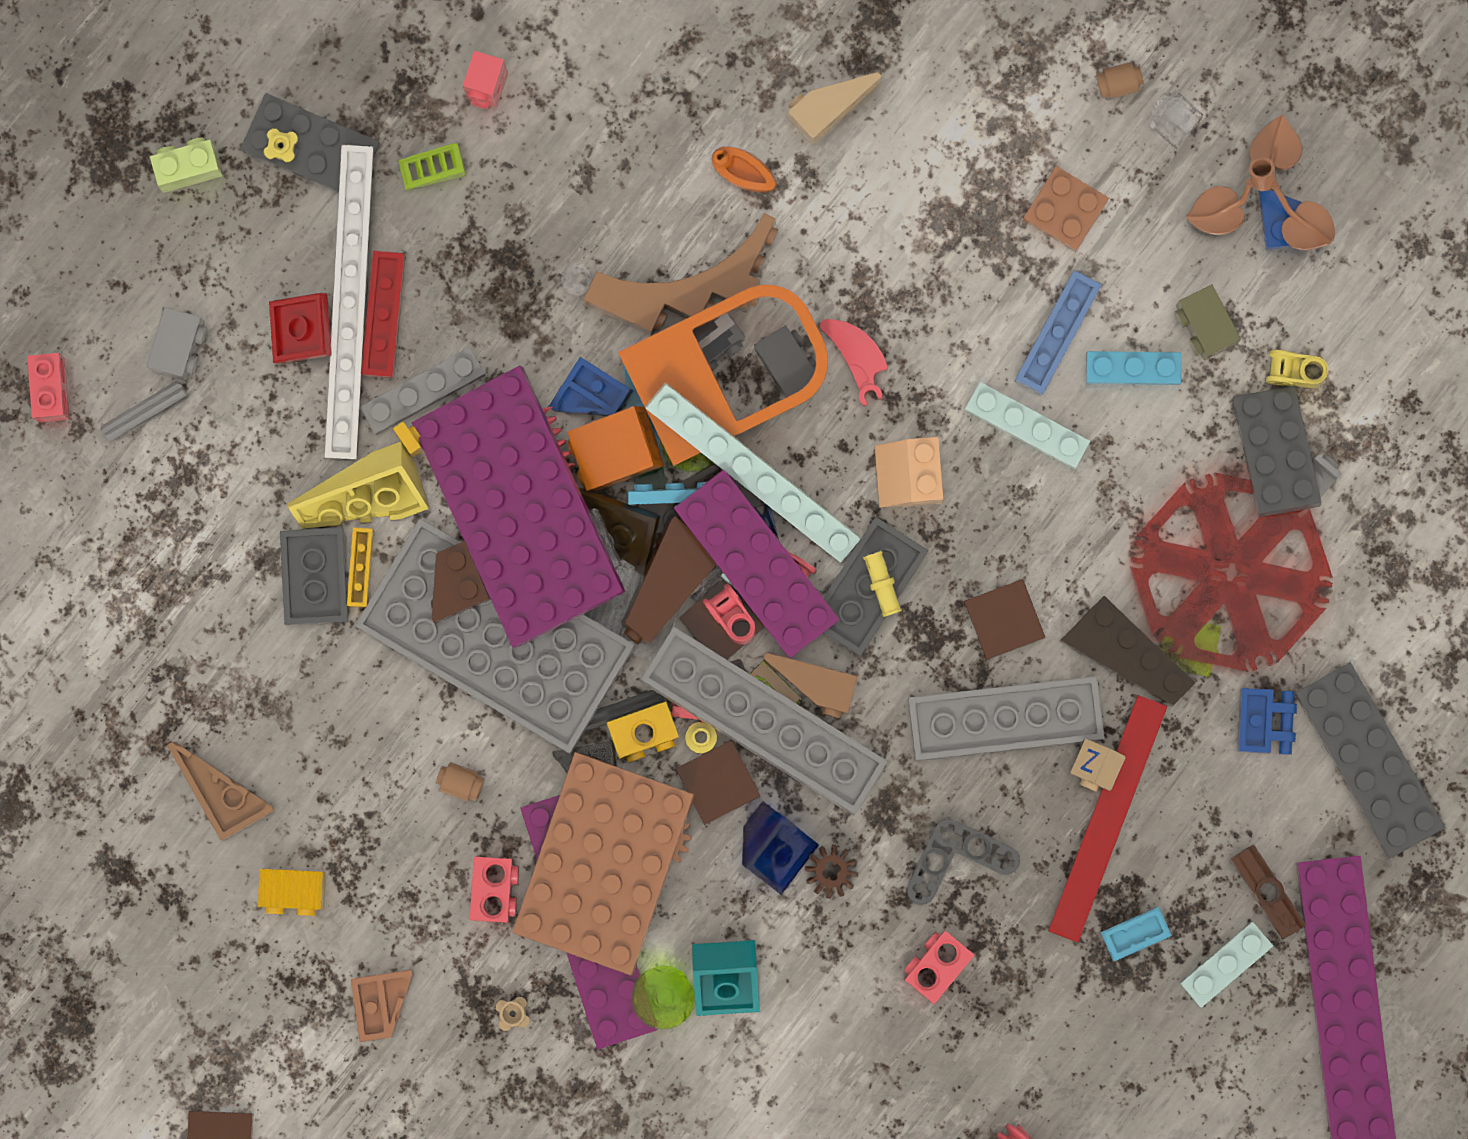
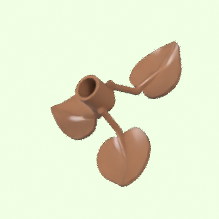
M1284 115L1277 117L1267 124L1254 138L1249 150L1251 159L1249 172L1251 178L1246 180V187L1240 200H1238L1236 193L1232 189L1216 186L1202 193L1191 211L1186 215L1187 220L1203 232L1215 235L1228 234L1238 229L1244 222L1245 215L1240 206L1245 204L1251 188L1254 187L1259 191L1273 189L1285 211L1291 216L1282 224L1283 239L1288 245L1298 250H1311L1330 245L1335 238L1333 220L1323 206L1315 202L1305 201L1294 212L1279 188L1275 168L1279 170L1289 169L1299 161L1302 155L1301 140Z

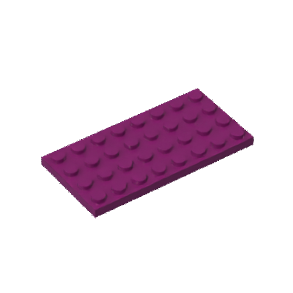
M519 365L411 422L412 426L420 434L419 441L461 535L467 544L470 555L512 648H518L626 592L524 367Z

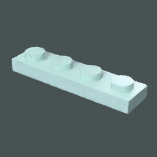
M979 382L964 410L1074 470L1090 443L1086 438L982 382Z

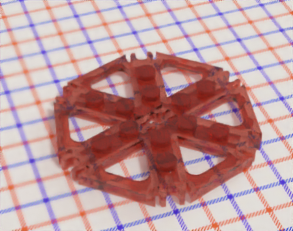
M1214 472L1217 486H1213L1212 476L1206 474L1205 480L1207 485L1205 488H1198L1194 478L1189 480V488L1193 492L1190 494L1184 482L1137 534L1136 537L1147 539L1148 543L1141 540L1134 541L1133 546L1142 548L1144 555L1142 558L1131 557L1130 562L1135 565L1142 564L1143 568H1134L1132 566H1129L1151 635L1153 636L1156 630L1162 627L1164 631L1157 636L1156 641L1159 643L1167 636L1173 639L1174 644L1168 651L1170 654L1176 652L1179 646L1182 645L1183 649L1176 658L1248 673L1245 659H1248V665L1252 672L1258 670L1255 660L1259 656L1265 658L1268 667L1273 665V657L1269 653L1270 651L1273 652L1276 657V663H1278L1327 609L1314 605V602L1321 605L1329 603V599L1319 596L1318 590L1320 587L1331 588L1333 583L1328 580L1320 581L1319 577L1332 579L1333 576L1310 509L1302 517H1299L1298 514L1303 510L1259 517L1245 534L1237 540L1224 501V495L1228 491L1253 495L1251 482L1249 479ZM1188 506L1194 512L1206 550L1162 541L1159 537V530L1179 507ZM1299 530L1304 535L1312 559V567L1309 571L1305 572L1263 563L1262 561L1289 531ZM1230 564H1234L1235 570L1240 574L1247 575V577L1235 576L1232 581H1228L1226 574L1214 569L1222 570L1223 568H1228ZM1153 574H1163L1200 583L1171 615L1163 616L1157 611L1148 581ZM1212 577L1219 578L1221 581L1212 580ZM1237 583H1242V584H1246V585H1245V587H1244V586L1237 585ZM1256 595L1297 603L1302 608L1301 618L1283 638L1279 640L1270 638ZM1223 604L1238 646L1237 651L1232 655L1201 650L1194 643L1196 634Z

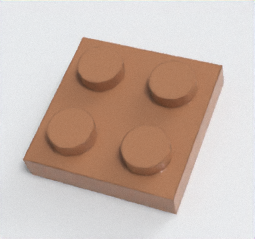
M1055 166L1024 216L1023 221L1077 252L1108 202L1109 197Z

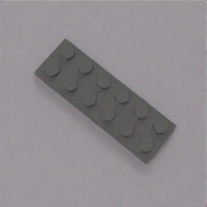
M1351 662L1294 693L1388 859L1446 828Z

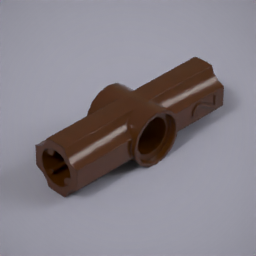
M1254 844L1230 859L1251 890L1254 900L1260 904L1282 940L1306 925L1285 893L1282 883L1276 879ZM1265 883L1272 884L1276 889V895L1271 901L1264 900L1260 894V889Z

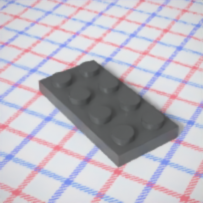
M265 93L240 150L339 193L342 145L373 147L374 158L380 143L370 137ZM271 129H277L282 133L294 132L297 135L298 142L294 144L295 157L291 162H285L276 158L268 159L265 156L264 149L268 147L269 142L267 133ZM279 143L278 147L283 148L284 144Z
M1295 386L1233 396L1232 402L1258 518L1320 507L1322 503Z
M877 517L874 518L823 597L839 618V621L823 633L860 657L887 617L882 616L875 590L871 591L870 585L872 581L863 557L880 551L883 552L890 578L894 577L895 580L893 587L898 599L929 551Z

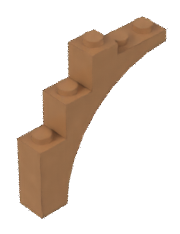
M764 213L753 233L733 254L715 267L693 277L664 283H639L620 280L597 271L583 299L584 303L652 336L655 329L661 331L668 317V314L664 312L665 309L682 317L689 318L715 305V302L711 300L712 297L723 301L750 287L760 285V280L751 276L752 272L758 274L765 260L761 253L765 245L771 246L779 230L775 228L776 218ZM760 298L752 300L738 307V309L747 313L749 306L756 307Z

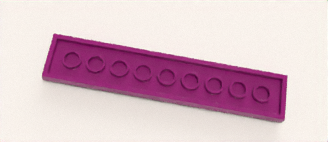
M1361 855L1297 862L1303 921L1306 924L1304 932L1330 1139H1396Z

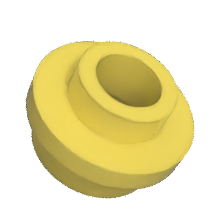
M696 722L688 728L685 739L692 751L707 753L714 748L717 742V734L715 729L707 723ZM702 731L707 734L706 742H696L695 735L698 732Z

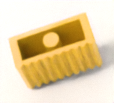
M259 869L257 907H265V914L284 915V908L297 909L296 915L316 916V910H324L326 872Z

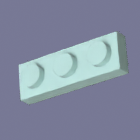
M1251 922L1179 984L1196 1004L1202 1008L1269 951L1273 945L1254 922Z

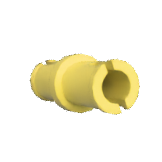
M880 551L863 557L872 581L870 588L871 591L875 590L882 616L885 617L902 611L893 587L895 580L894 577L890 578L883 552Z

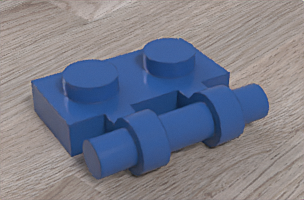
M1240 689L1238 752L1271 753V741L1280 742L1279 754L1292 755V742L1296 741V733L1293 732V715L1297 714V704H1294V691H1282L1281 703L1273 702L1274 690ZM1273 713H1281L1280 731H1272Z

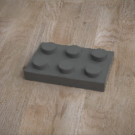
M344 528L280 531L284 625L349 622Z

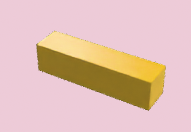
M353 527L347 596L348 607L366 608L369 603L374 542L373 529Z

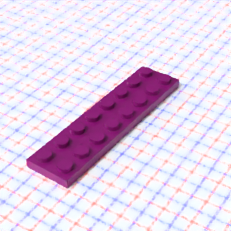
M560 795L520 807L537 860ZM566 952L597 1050L658 1030L637 965L633 975H628Z

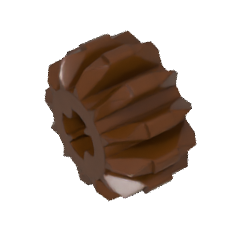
M833 844L831 846V855L827 856L825 848L821 846L819 847V852L823 857L821 860L813 854L809 856V859L816 863L817 866H805V871L815 872L816 876L808 878L806 882L807 884H812L817 880L820 882L814 890L816 894H819L823 886L827 887L826 898L830 899L832 897V888L836 887L839 897L844 896V891L840 886L842 883L849 889L854 887V884L848 881L846 877H858V872L848 871L847 867L854 866L857 861L856 859H851L846 863L843 861L849 853L847 849H844L840 857L836 856L837 845ZM831 862L833 867L835 864L840 867V871L836 874L838 879L830 881V877L826 879L822 873L826 870V864Z

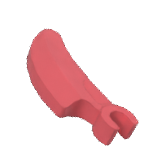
M824 319L821 321V330L835 343L851 369L860 391L859 400L864 407L868 406L865 395L869 391L876 392L879 400L883 399L882 391L875 385L874 378L877 373L888 370V366L876 343L855 325L835 319Z

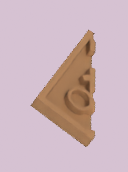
M171 742L167 745L221 841L275 812L273 806L177 742Z

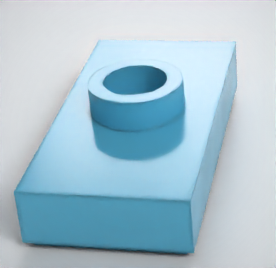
M1159 907L1100 932L1113 962L1172 936Z

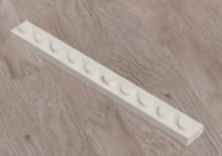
M342 145L331 334L332 356H330L325 458L357 460L373 147Z

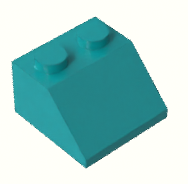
M755 940L692 944L696 1016L760 1012Z

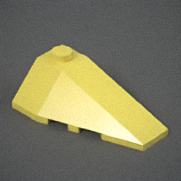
M402 441L373 451L289 502L288 508L300 527L306 529L340 525L342 521L360 519L361 523L371 522V518L389 516L390 520H398L429 509V504L416 464Z

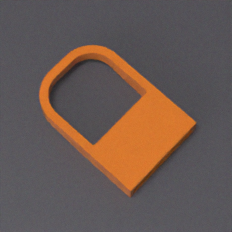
M776 285L750 287L618 352L644 407L666 382L734 437L810 399L823 384L828 370L827 348L807 306L796 294ZM763 297L783 300L798 314L816 354L814 374L809 383L797 393L738 421L696 338L694 330L752 300ZM646 409L673 466L701 453Z

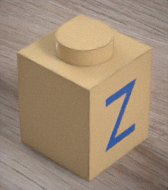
M1085 739L1070 774L1081 778L1079 785L1097 792L1099 787L1111 791L1126 756Z

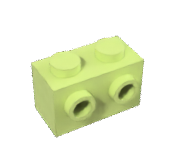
M205 138L192 139L187 142V146L177 149L174 146L163 147L156 151V155L150 156L157 185L163 193L223 176L216 148L210 139L206 141Z

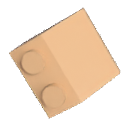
M938 437L906 439L875 445L879 508L942 504L943 488Z

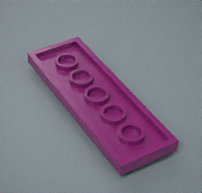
M724 469L674 507L680 518L788 658L794 656L839 621L833 610Z

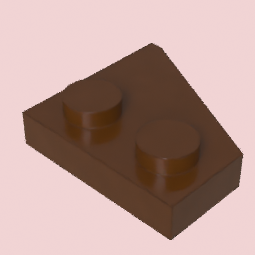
M465 541L436 553L432 620L435 624L491 600Z

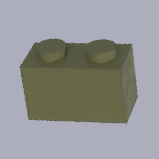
M1213 284L1179 300L1176 304L1178 310L1174 312L1182 328L1187 326L1192 336L1189 339V343L1197 356L1201 354L1204 361L1240 342L1241 338Z

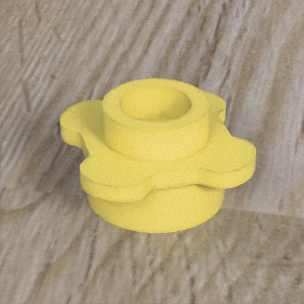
M271 129L267 133L269 142L268 147L264 149L265 156L268 159L276 158L285 162H291L295 157L294 144L298 142L297 135L294 132L282 133L277 129ZM283 143L284 147L279 148L278 144Z

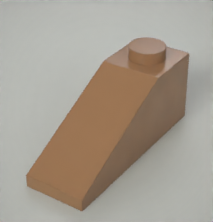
M765 652L764 661L816 707L823 708V715L840 718L841 713L848 714L857 676Z

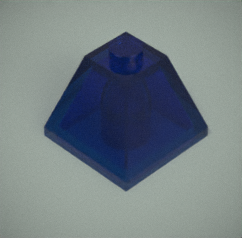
M762 801L743 826L742 865L782 895L808 861L810 854H813L818 848L819 844Z

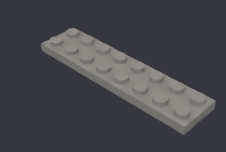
M675 627L670 630L640 679L641 683L853 816L856 815L887 763V760Z

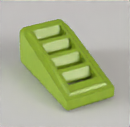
M457 142L398 160L406 191L466 176ZM451 155L454 168L448 170L445 156ZM439 158L442 172L436 173L433 159ZM427 161L430 176L424 177L421 162ZM415 164L418 179L414 181L412 180L409 165Z

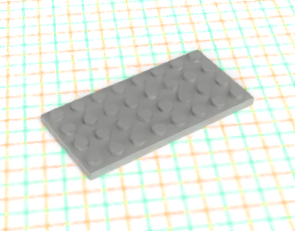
M419 518L367 604V607L356 622L355 627L571 754L635 648V645L582 614L518 648H512L491 600L435 624L432 620L436 553L461 542Z

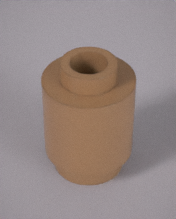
M1132 61L1105 68L1103 73L1096 74L1102 98L1110 97V99L1140 92L1139 85L1144 84L1140 66L1134 67Z
M450 762L448 767H441L436 784L440 785L439 792L467 802L469 799L477 801L485 778L479 776L477 771Z

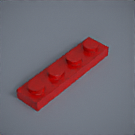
M373 251L361 370L362 376L394 378L405 264L404 253Z

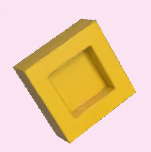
M401 422L393 428L395 434L402 441L412 458L423 452L419 445L420 434L414 426L407 428L405 423Z

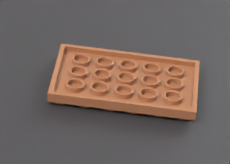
M575 752L512 933L622 973L633 975L695 794Z

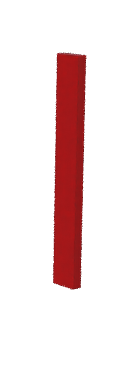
M1137 695L1116 752L1126 756L1111 791L1101 789L1048 932L1077 943L1079 942L1168 706Z

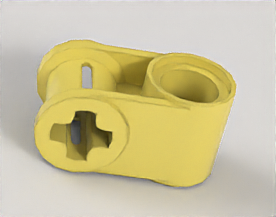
M1284 350L1269 351V356L1272 360L1270 376L1266 377V383L1316 388L1327 377L1328 365L1321 357L1297 354ZM1281 362H1283L1282 374H1280ZM1309 365L1317 366L1321 371V377L1315 380L1309 379L1305 374V367Z

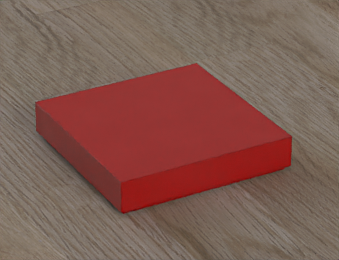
M321 292L269 301L273 363L283 364L332 356L327 293Z

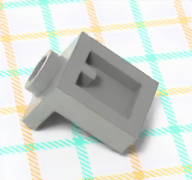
M1316 454L1312 458L1320 497H1322L1342 473L1337 470L1339 465L1331 457L1325 454L1321 457L1319 454Z

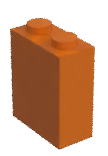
M633 406L567 431L570 439L568 440V448L571 455L577 460L579 466L577 471L578 479L581 485L586 488V491H599L664 466L645 407Z

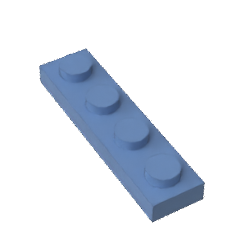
M1075 270L1073 271L1015 379L1017 383L1043 395L1102 284Z

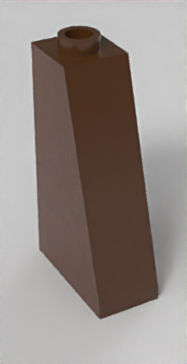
M676 516L670 517L666 521L621 622V625L626 628L624 634L637 645L640 642L649 644L717 565L691 530Z

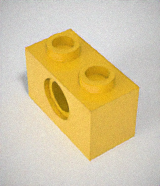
M667 702L607 722L619 759L626 758L628 763L646 757L644 751L655 747L657 752L675 747L674 741L680 739ZM642 725H648L653 729L652 739L645 743L638 741L635 737L637 728Z

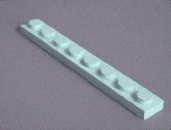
M665 382L646 404L645 407L648 411L716 465L724 469L730 476L840 563L860 541L861 538L858 534L668 383Z

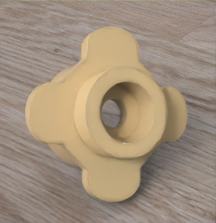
M517 997L514 1001L509 1002L500 1000L496 1004V1010L499 1012L501 1019L499 1027L503 1031H509L511 1027L520 1026L525 1028L529 1025L530 1018L526 1016L525 1011L527 1002L523 997ZM511 1011L516 1012L515 1017L510 1016Z

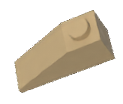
M876 72L811 90L805 96L801 93L789 103L788 107L790 110L788 111L787 118L813 145L879 86L882 76Z

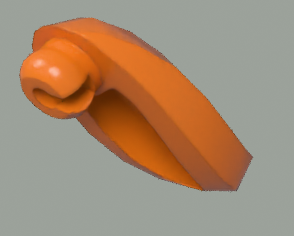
M726 146L720 147L713 152V167L719 175L732 185L753 192H770L776 188L777 182L770 169L752 153L743 149Z

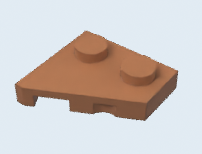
M412 970L351 979L360 1042L393 1037L413 976Z

